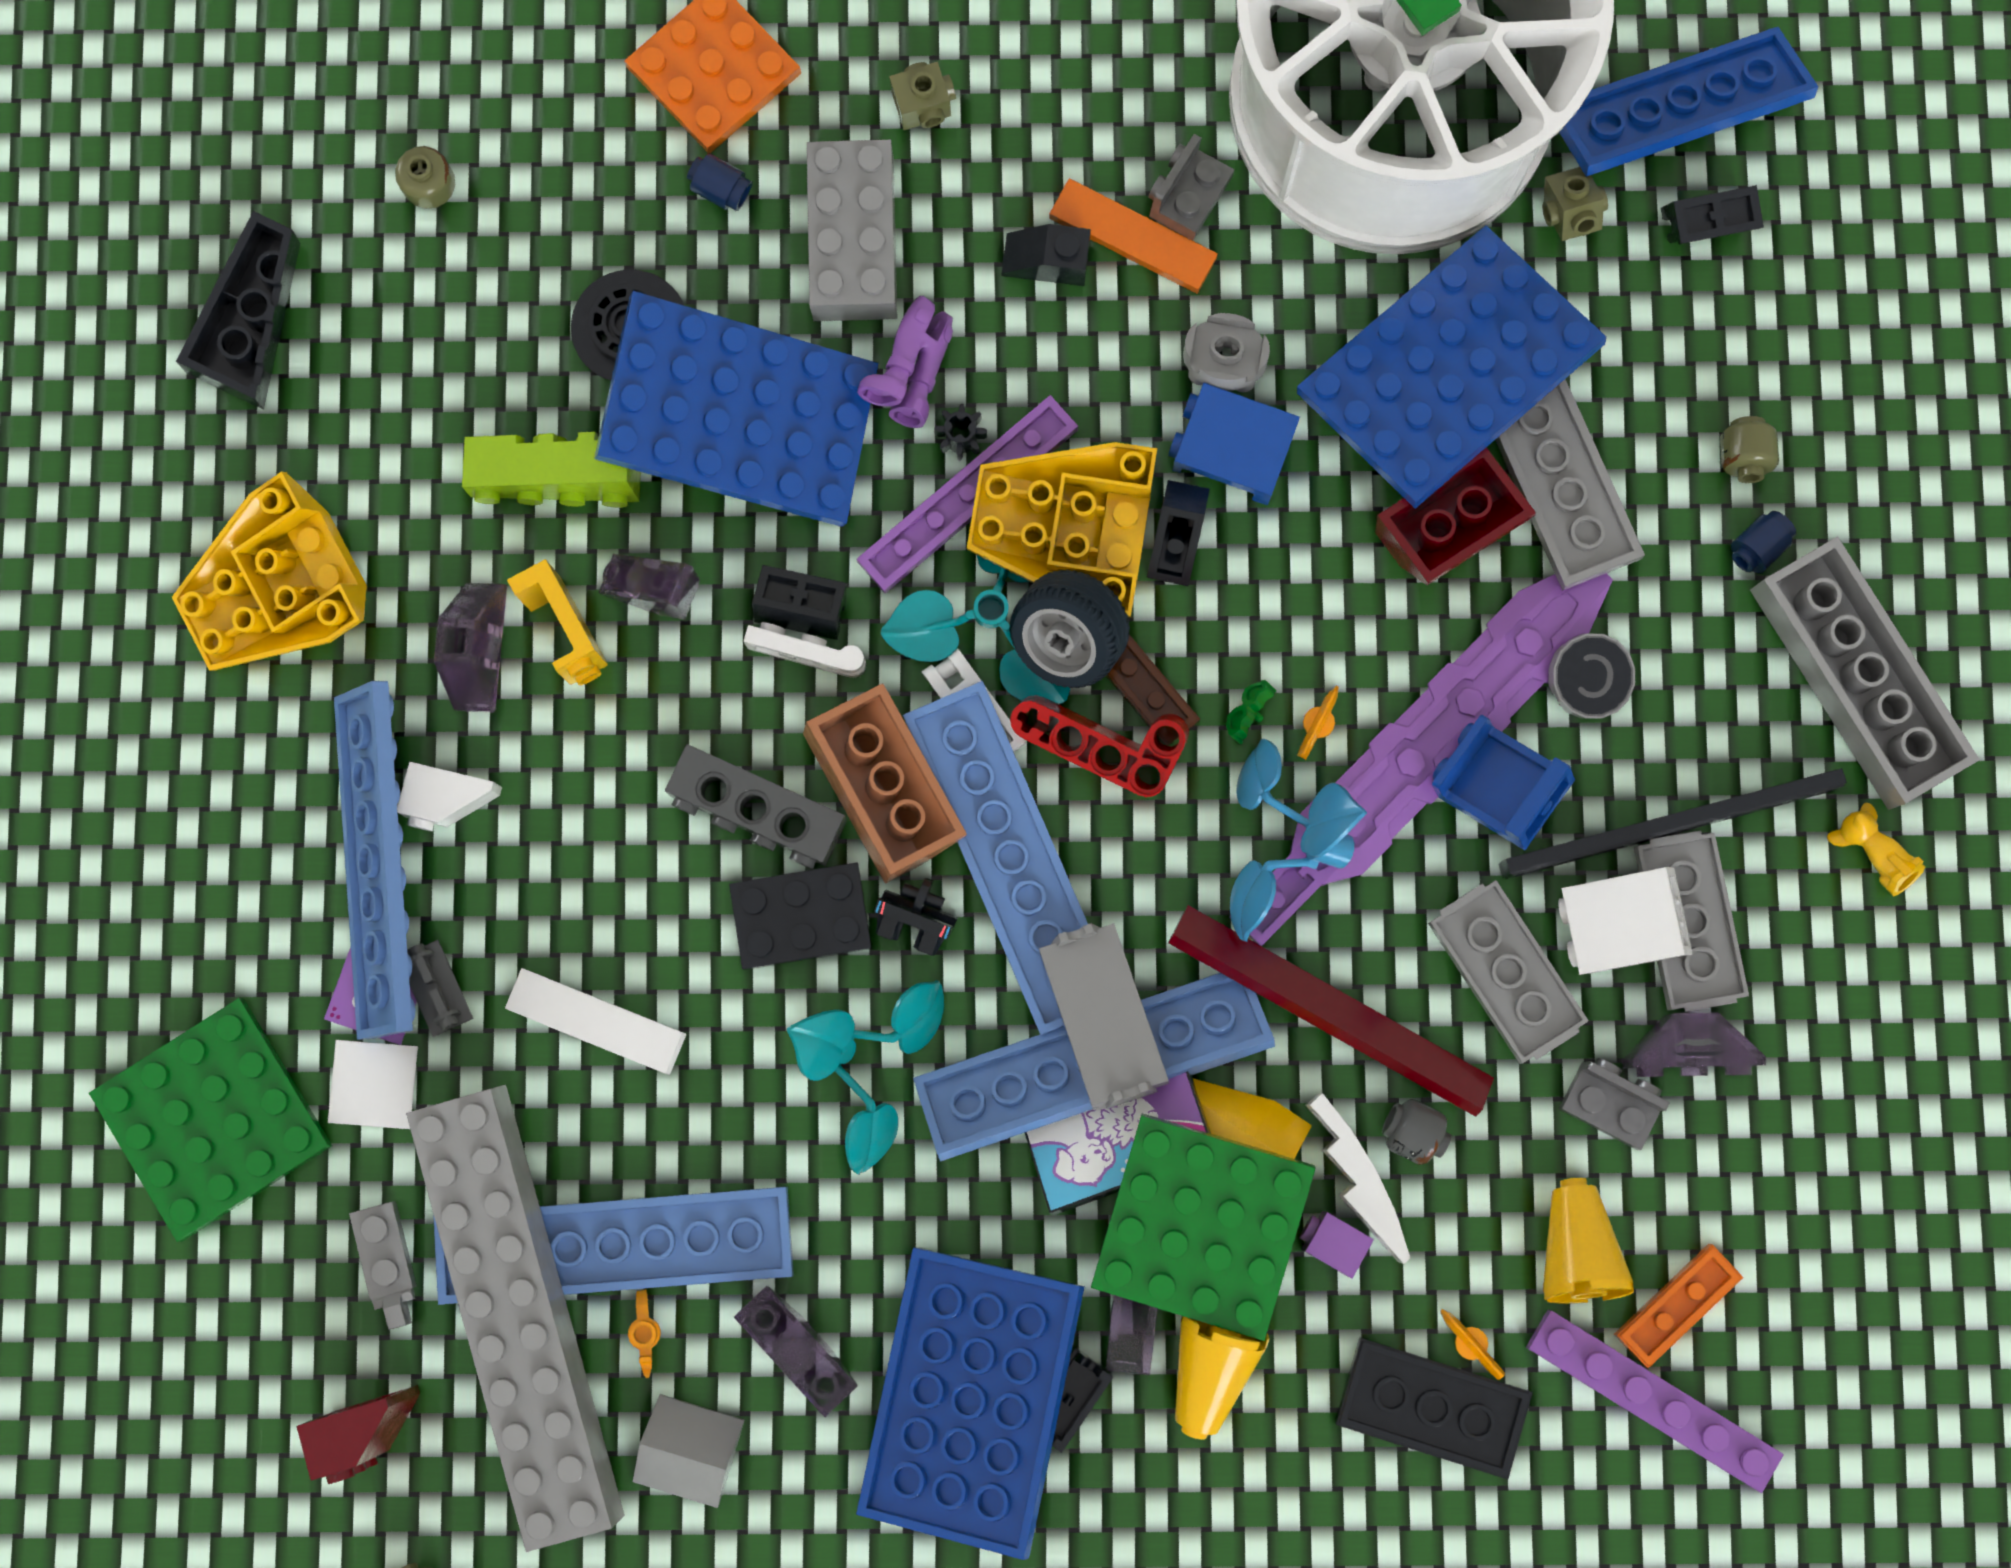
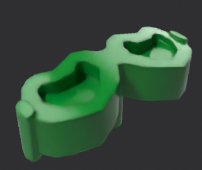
M1266 680L1253 683L1245 688L1242 694L1243 704L1234 708L1227 715L1226 729L1230 737L1238 744H1243L1242 740L1247 737L1248 728L1254 720L1258 723L1263 720V716L1258 711L1264 707L1265 702L1272 698L1277 691Z

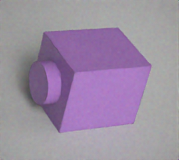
M1324 1211L1321 1212L1319 1218L1312 1215L1300 1235V1239L1305 1241L1301 1250L1352 1279L1374 1241L1371 1237Z

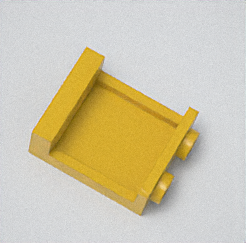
M544 559L507 579L515 596L531 612L550 603L572 644L573 651L552 663L556 672L570 685L576 682L578 685H585L601 675L600 669L608 666L562 578L549 562Z

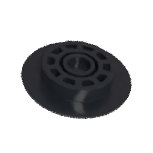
M633 269L615 271L594 281L579 297L571 318L572 342L582 362L602 378L610 381L612 379L617 352L613 351L614 346L619 347L628 301L633 291L684 305L676 290L668 282L655 274ZM602 319V323L598 325V320ZM605 334L607 340L601 343L600 339Z

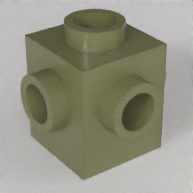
M925 62L915 63L908 66L904 72L889 76L891 93L903 130L918 126L923 128L934 127L941 124L945 118L951 116L950 101L956 99V94L950 75L942 76L938 62L931 64Z
M1577 167L1545 177L1544 202L1542 204L1543 215L1546 224L1549 227L1554 226L1561 241L1602 230L1603 211L1608 209V199L1604 188L1601 185L1597 186L1591 175L1586 177L1582 169Z

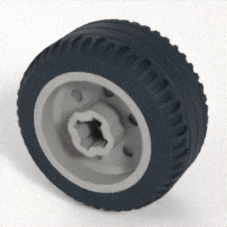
M1056 570L1037 579L1018 601L1010 619V637L1015 647L1014 649L1022 659V662L1038 677L1051 684L1065 688H1083L1097 683L1111 671L1127 646L1130 626L1129 619L1127 618L1128 615L1125 612L1124 606H1122V602L1102 581L1076 570Z

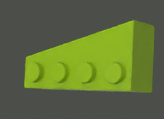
M578 432L576 441H568L566 438L557 436L554 433L538 434L533 437V443H525V438L518 435L465 437L462 488L470 497H474L475 502L482 504L500 503V498L517 499L518 503L524 505L543 504V499L559 500L560 504L573 507L584 506L585 501H602L604 506L623 508L628 506V502L640 501L641 472L595 460L594 457L599 438L596 432Z

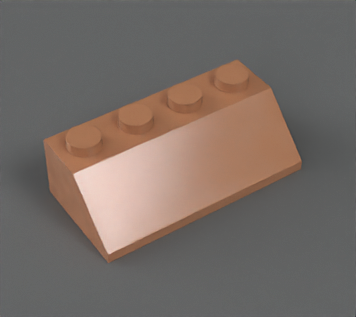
M883 683L806 722L803 735L885 884L924 864L967 835Z

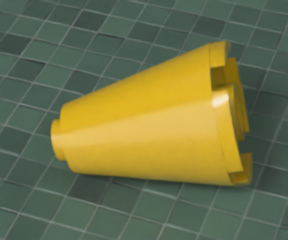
M1586 1178L1561 1180L1560 1188L1554 1189L1551 1196L1543 1282L1544 1299H1547L1549 1303L1571 1304L1588 1303L1590 1298L1602 1297L1603 1301L1633 1294L1634 1282L1597 1186L1587 1185Z
M1182 1316L1175 1421L1182 1426L1181 1431L1185 1435L1204 1440L1207 1438V1435L1218 1433L1264 1354L1270 1340L1268 1333L1266 1334L1265 1341Z

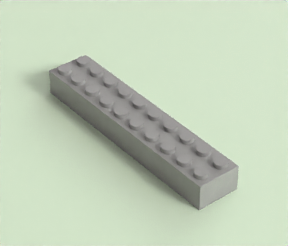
M506 1084L406 1113L525 1551L529 1552L612 1529L625 1514Z

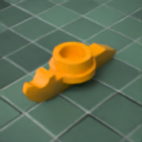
M1336 685L1329 691L1320 707H1314L1305 714L1303 727L1307 734L1297 756L1306 760L1316 740L1328 736L1333 731L1335 719L1331 711L1338 697L1339 686Z
M642 1289L636 1292L637 1319L631 1323L628 1329V1338L633 1347L639 1349V1363L645 1378H649L652 1369V1348L660 1340L661 1330L659 1324L649 1317L647 1290Z
M1444 1309L1440 1310L1446 1325L1456 1335L1455 1347L1459 1355L1469 1360L1477 1359L1497 1380L1503 1378L1505 1372L1487 1352L1488 1338L1485 1333L1479 1328L1465 1327L1453 1314Z

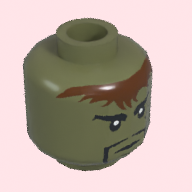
M427 146L414 147L406 151L397 162L395 168L396 182L405 197L415 206L424 209L437 208L445 204L452 196L455 188V175L446 158L436 149Z
M1745 416L1737 418L1721 434V464L1723 470L1731 476L1738 477L1739 482L1756 483L1762 481L1764 475L1772 472L1779 464L1776 429L1766 423L1762 417Z

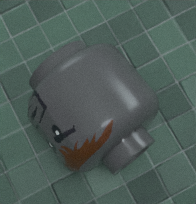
M1409 1099L1402 1105L1396 1103L1388 1113L1382 1128V1135L1386 1136L1388 1149L1418 1165L1428 1163L1434 1156L1441 1158L1446 1152L1452 1136L1446 1132V1116L1442 1112L1416 1099Z

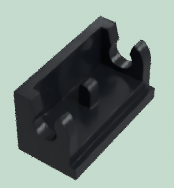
M1757 185L1673 201L1661 207L1662 219L1670 220L1672 232L1667 235L1669 243L1678 242L1680 245L1764 228Z
M762 565L752 601L754 622L770 623L784 629L838 640L841 612L845 611L847 584L845 582Z
M1076 1347L1070 1356L1052 1444L1061 1453L1113 1379L1110 1371Z

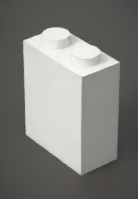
M1663 867L1561 888L1563 898L1558 900L1559 912L1562 922L1569 924L1572 941L1567 943L1568 956L1571 965L1578 967L1579 975L1693 954L1674 868Z

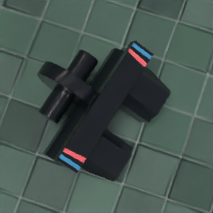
M925 878L920 888L904 883L900 895L889 890L884 891L882 897L878 899L874 912L879 913L875 933L889 940L897 941L904 923L920 929L913 947L918 951L934 956L945 939L948 940L953 932L958 917L941 911L945 898L930 893L934 880Z

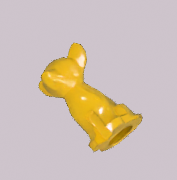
M1864 803L1860 811L1850 813L1843 820L1839 830L1828 833L1827 840L1834 846H1862L1880 875L1879 881L1881 885L1893 897L1897 896L1921 876L1925 869L1924 861L1920 857L1909 855L1897 841L1879 832L1876 809L1870 803Z

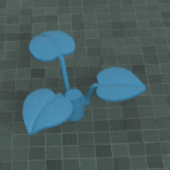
M1267 739L1259 741L1257 747L1248 756L1241 769L1236 788L1238 802L1241 807L1253 810L1258 807L1263 799L1264 802L1306 827L1300 846L1302 852L1306 853L1307 857L1302 859L1269 860L1264 863L1263 867L1260 862L1252 860L1239 873L1231 892L1230 915L1238 937L1248 942L1249 934L1263 921L1273 904L1276 894V879L1272 871L1277 868L1310 867L1316 869L1319 862L1339 869L1344 868L1348 865L1354 853V839L1348 833L1367 814L1366 810L1351 797L1349 792L1343 786L1336 783L1325 785L1316 795L1309 809V819L1273 798L1270 790L1280 779L1282 764L1277 747Z

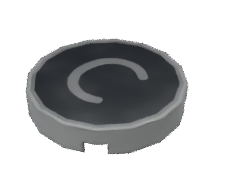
M1581 634L1562 644L1554 653L1549 665L1548 684L1552 695L1555 694L1557 701L1560 703L1559 705L1565 712L1578 718L1601 719L1618 712L1629 701L1635 686V666L1630 653L1618 640L1605 634Z

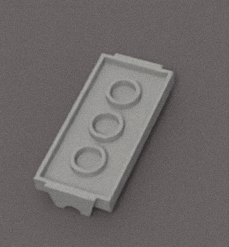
M1700 830L1650 839V844L1634 847L1638 872L1663 867L1675 869L1693 953L1691 955L1657 961L1667 1011L1685 1008V1012L1733 1004L1737 1003L1736 998L1749 996L1715 832L1702 835Z
M1496 880L1486 887L1482 883L1442 908L1439 911L1441 915L1428 923L1519 1064H1523L1532 1057L1537 1060L1578 1034L1580 1032L1578 1028L1589 1021Z
M1090 923L1076 931L1060 933L1050 945L1039 948L1092 1109L1104 1105L1109 1109L1156 1093L1157 1087L1169 1084L1115 925L1098 927Z

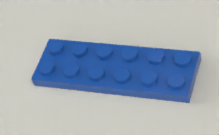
M1777 26L1592 89L1577 113L1559 133L1587 177L1813 99L1819 86Z

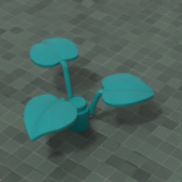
M977 555L978 564L981 569L988 573L999 574L993 590L983 591L976 597L973 610H969L965 614L952 619L953 607L945 596L931 590L918 591L907 596L899 603L890 619L882 627L881 636L890 647L908 658L922 662H936L947 658L958 648L959 637L954 627L975 619L979 625L985 628L1000 627L1013 646L1010 637V625L1006 621L1009 604L1001 591L1007 577L1018 583L1028 582V580ZM1015 649L1003 656L999 668L1000 680L1006 691L1013 697L1022 701L1028 696L1038 695L1057 704H1062L1067 700L1070 691L1069 687L1057 686L1038 677L1022 662Z
M935 980L934 982L915 984L899 997L891 1016V1025L894 1031L889 1034L855 1030L852 1016L839 1009L817 1013L787 1027V1032L795 1049L797 1064L803 1076L813 1081H819L835 1071L866 1105V1111H860L851 1118L845 1136L847 1161L850 1169L858 1175L875 1165L890 1149L898 1131V1114L895 1108L887 1103H882L876 1107L875 1101L848 1074L841 1064H846L853 1058L856 1051L855 1038L888 1043L899 1041L900 1050L907 1054L917 1052L926 1046L937 1032L943 1015L944 994L940 981Z

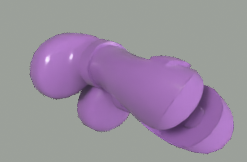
M924 296L917 297L902 318L894 339L892 355L885 366L887 371L883 375L872 374L866 376L860 381L857 390L859 396L869 403L878 406H891L889 411L891 419L910 428L923 427L928 418L929 404L927 396L935 386L937 373L948 343H950L953 335V317L945 311H941L933 317L935 304Z

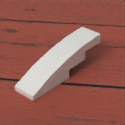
M523 968L520 970L505 1006V1009L668 1075L671 1074L686 1037L685 1033Z
M1323 1093L1317 1094L1305 1106L1334 1137L1322 1151L1351 1183L1338 1196L1396 1261L1405 1264L1410 1259L1408 1248L1396 1211L1376 1168L1352 1129Z

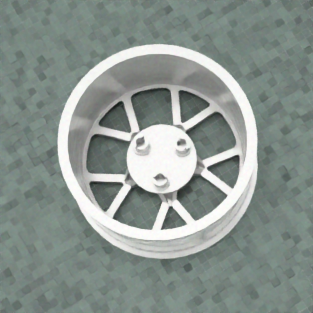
M1236 0L1240 37L1236 46L1230 76L1229 108L1233 133L1241 157L1259 188L1282 213L1310 233L1331 243L1370 253L1407 254L1433 250L1458 242L1493 222L1511 206L1533 177L1550 139L1563 129L1589 95L1603 67L1609 48L1614 20V0H1492L1510 22H1498L1481 15L1476 0H1459L1462 4L1460 11L1423 36L1396 0ZM1281 6L1331 24L1280 65L1272 38L1270 19ZM1346 40L1350 42L1355 59L1365 71L1364 81L1367 87L1377 92L1389 88L1352 136H1342L1332 130L1318 118V114L1314 110L1311 111L1302 102L1295 92L1296 80ZM1508 48H1526L1532 65L1535 86ZM1484 59L1520 109L1522 119L1517 127L1493 140L1491 143L1468 152L1460 153L1434 91L1452 84L1469 67ZM1405 97L1413 99L1434 148L1435 155L1431 158L1396 156L1378 152L1368 147V142Z

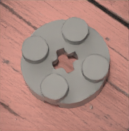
M1218 313L1208 316L1207 322L1197 327V323H1195L1186 335L1183 350V359L1189 370L1188 377L1197 385L1206 383L1226 391L1248 392L1252 390L1256 381L1263 376L1268 363L1270 345L1265 334L1262 338L1254 330L1255 323L1243 316L1230 313ZM1223 347L1231 349L1233 356H1224L1218 352H1221Z

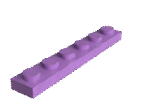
M1051 395L1048 396L856 559L857 563L886 594L971 522L981 464L1052 453L1078 431V425Z
M1549 1309L1526 1346L1530 1351L1760 1493L1764 1491L1784 1455Z

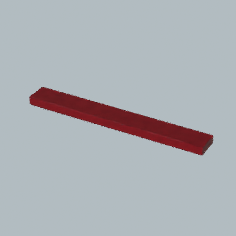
M1189 905L1186 907L1168 941L1169 944L1476 1117L1483 1110L1494 1077L1249 939L1247 940L1248 942L1241 940L1235 931Z

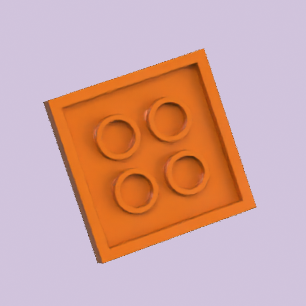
M693 0L624 60L628 70L707 153H712L801 74L800 66L737 0Z

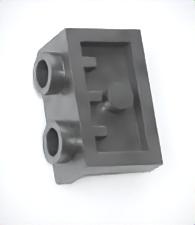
M1193 134L1186 146L1178 145L1168 164V167L1172 168L1166 178L1162 175L1157 178L1148 198L1153 200L1149 217L1192 241L1231 181L1235 170L1198 150L1201 137Z
M1598 1058L1596 1063L1591 1061L1582 1062L1559 1110L1636 1150H1642L1660 1111H1666L1670 1102L1659 1097L1662 1090L1641 1079H1637L1634 1084L1620 1077L1622 1069L1606 1060Z

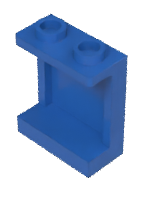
M1203 383L1199 395L1191 393L1182 417L1189 419V423L1185 433L1176 432L1168 454L1169 457L1175 458L1172 471L1181 473L1182 469H1186L1253 493V501L1268 506L1300 417Z
M1480 715L1475 723H1469L1463 729L1458 738L1459 746L1451 757L1444 758L1438 764L1433 773L1434 781L1432 786L1440 799L1525 851L1574 783L1575 778L1570 765L1556 757L1552 761L1548 760L1496 729L1489 718Z

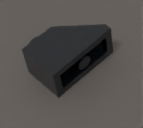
M1046 224L1007 233L1001 276L1084 286L1091 229Z
M1168 480L1147 578L1189 586L1204 521L1209 488Z

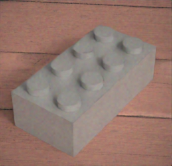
M891 139L807 142L809 306L813 321L897 319L894 156Z

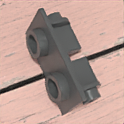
M439 940L425 946L421 943L409 948L407 952L412 960V973L409 978L410 987L432 1037L474 1019Z

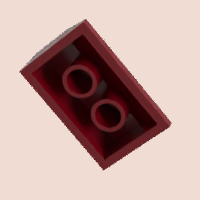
M1486 447L1416 509L1403 498L1378 514L1375 533L1400 567L1424 584L1429 585L1534 517L1536 512Z
M418 1385L330 1412L296 1426L310 1480L326 1476L327 1483L332 1484L356 1476L355 1474L377 1465L376 1457L390 1450L420 1395Z

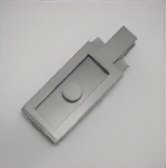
M396 1201L349 1213L369 1298L372 1300L374 1309L383 1308L389 1330L411 1324L407 1301L415 1299L414 1288L417 1285Z

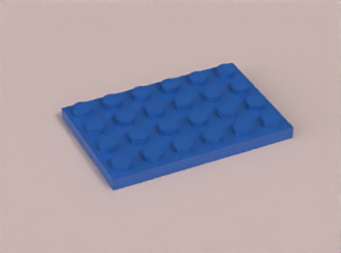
M1485 225L1297 386V394L1416 509L1602 348L1607 337Z
M633 291L628 301L594 459L843 527L847 524L871 404L861 398L857 390L863 378L868 375L877 374L879 363Z
M913 1247L856 1515L1021 1560L1029 1559L1085 1286Z

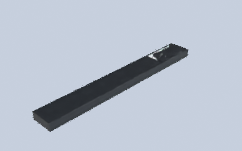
M1836 769L1507 858L1499 863L1500 871L1503 878L1510 879L1647 842L1650 839L1677 834L1829 793L1845 786L1844 784L1847 781L1843 769Z

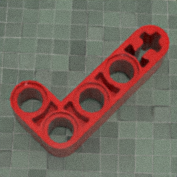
M1038 695L1028 696L1014 708L1010 717L1011 727L1019 737L1143 797H1153L1163 790L1189 737L1188 725L1184 719L1175 714H1163L1154 721L1142 744H1139ZM1032 708L1038 711L1037 719L1039 721L1034 726L1027 724L1028 716L1024 714L1028 713ZM1054 718H1057L1059 722L1051 730L1050 736L1046 735L1045 732L1050 727L1048 724ZM1072 726L1078 729L1082 736L1081 744L1069 746L1064 743L1061 738L1062 728ZM1162 726L1173 727L1179 734V742L1174 746L1163 745L1157 738V729ZM1106 745L1114 746L1121 754V762L1117 765L1106 764L1100 758V748ZM1147 764L1156 767L1160 773V781L1155 784L1143 782L1138 775L1139 767Z

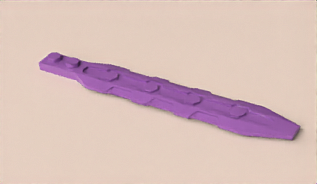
M1606 573L1562 591L1554 574L1518 591L1486 624L1487 629L1454 663H1448L1427 684L1428 689L1394 724L1389 723L1368 744L1369 749L1335 782L1343 786L1351 797L1367 812L1348 833L1354 839V853L1348 865L1339 869L1319 862L1316 869L1310 867L1275 869L1272 872L1276 879V894L1273 904L1263 921L1249 934V937L1255 943L1262 946L1320 886L1362 875L1393 844V837L1426 804H1432L1438 798L1432 786L1434 781L1433 773L1438 764L1444 758H1450L1459 746L1458 738L1463 729L1469 723H1475L1480 715H1484L1490 719L1496 729L1502 732L1511 723L1510 718L1544 683L1548 684L1549 665L1554 653L1562 644L1573 639V637L1590 632L1613 579ZM1312 802L1300 813L1307 819H1309V809ZM1298 822L1290 854L1286 859H1302L1307 857L1306 853L1302 852L1300 846L1306 827Z

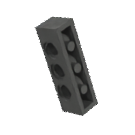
M686 744L665 788V792L674 798L672 806L693 816L696 815L698 809L713 816L710 823L733 834L737 827L752 833L751 842L770 851H774L776 845L790 850L792 853L789 859L810 869H813L815 863L827 866L847 822L845 815L689 744ZM716 781L725 783L727 791L722 800L714 803L706 801L705 790L709 784ZM753 799H761L766 804V811L758 820H748L744 816L745 805ZM795 816L803 818L806 826L802 835L797 838L784 836L783 825L787 819Z

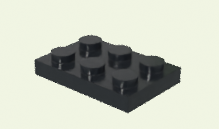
M858 862L729 884L743 970L872 949Z

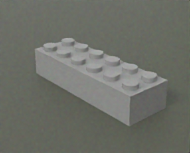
M1838 536L1765 578L1750 589L1888 810L1908 803L1980 760Z

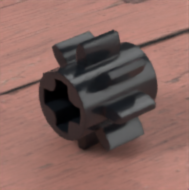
M960 404L959 411L952 414L943 410L944 426L934 427L935 436L946 438L940 445V451L945 453L951 449L956 452L958 461L962 460L963 453L969 451L978 455L980 450L977 439L987 438V429L976 428L982 419L981 413L976 412L971 416L965 412L964 404ZM957 427L962 431L968 427L969 436L964 438V436L959 434L954 437L953 429Z

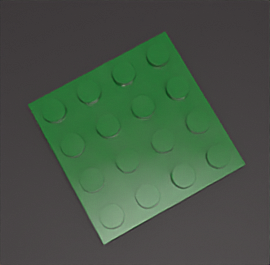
M243 998L236 999L89 1092L90 1097L176 1242H183L333 1146Z
M1141 1113L1091 1288L1265 1341L1315 1173V1165Z

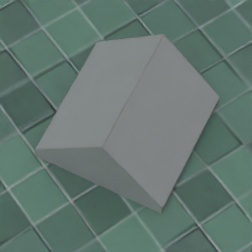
M660 1394L639 1444L633 1482L718 1508L745 1420Z

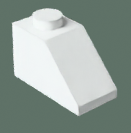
M409 762L397 806V813L408 818V826L433 831L434 824L449 827L499 797L502 787L493 781Z

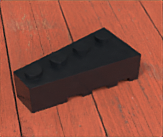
M255 211L252 212L176 360L187 374L263 410L301 244L292 229Z

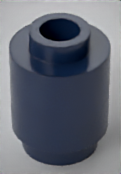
M708 153L704 159L698 156L687 174V179L692 181L690 191L724 210L730 207L735 211H739L746 201L753 184L751 180L745 178V172L711 153Z
M1771 511L1767 515H1760L1731 543L1732 559L1735 564L1748 573H1763L1792 545V538L1796 535L1793 523L1778 511Z

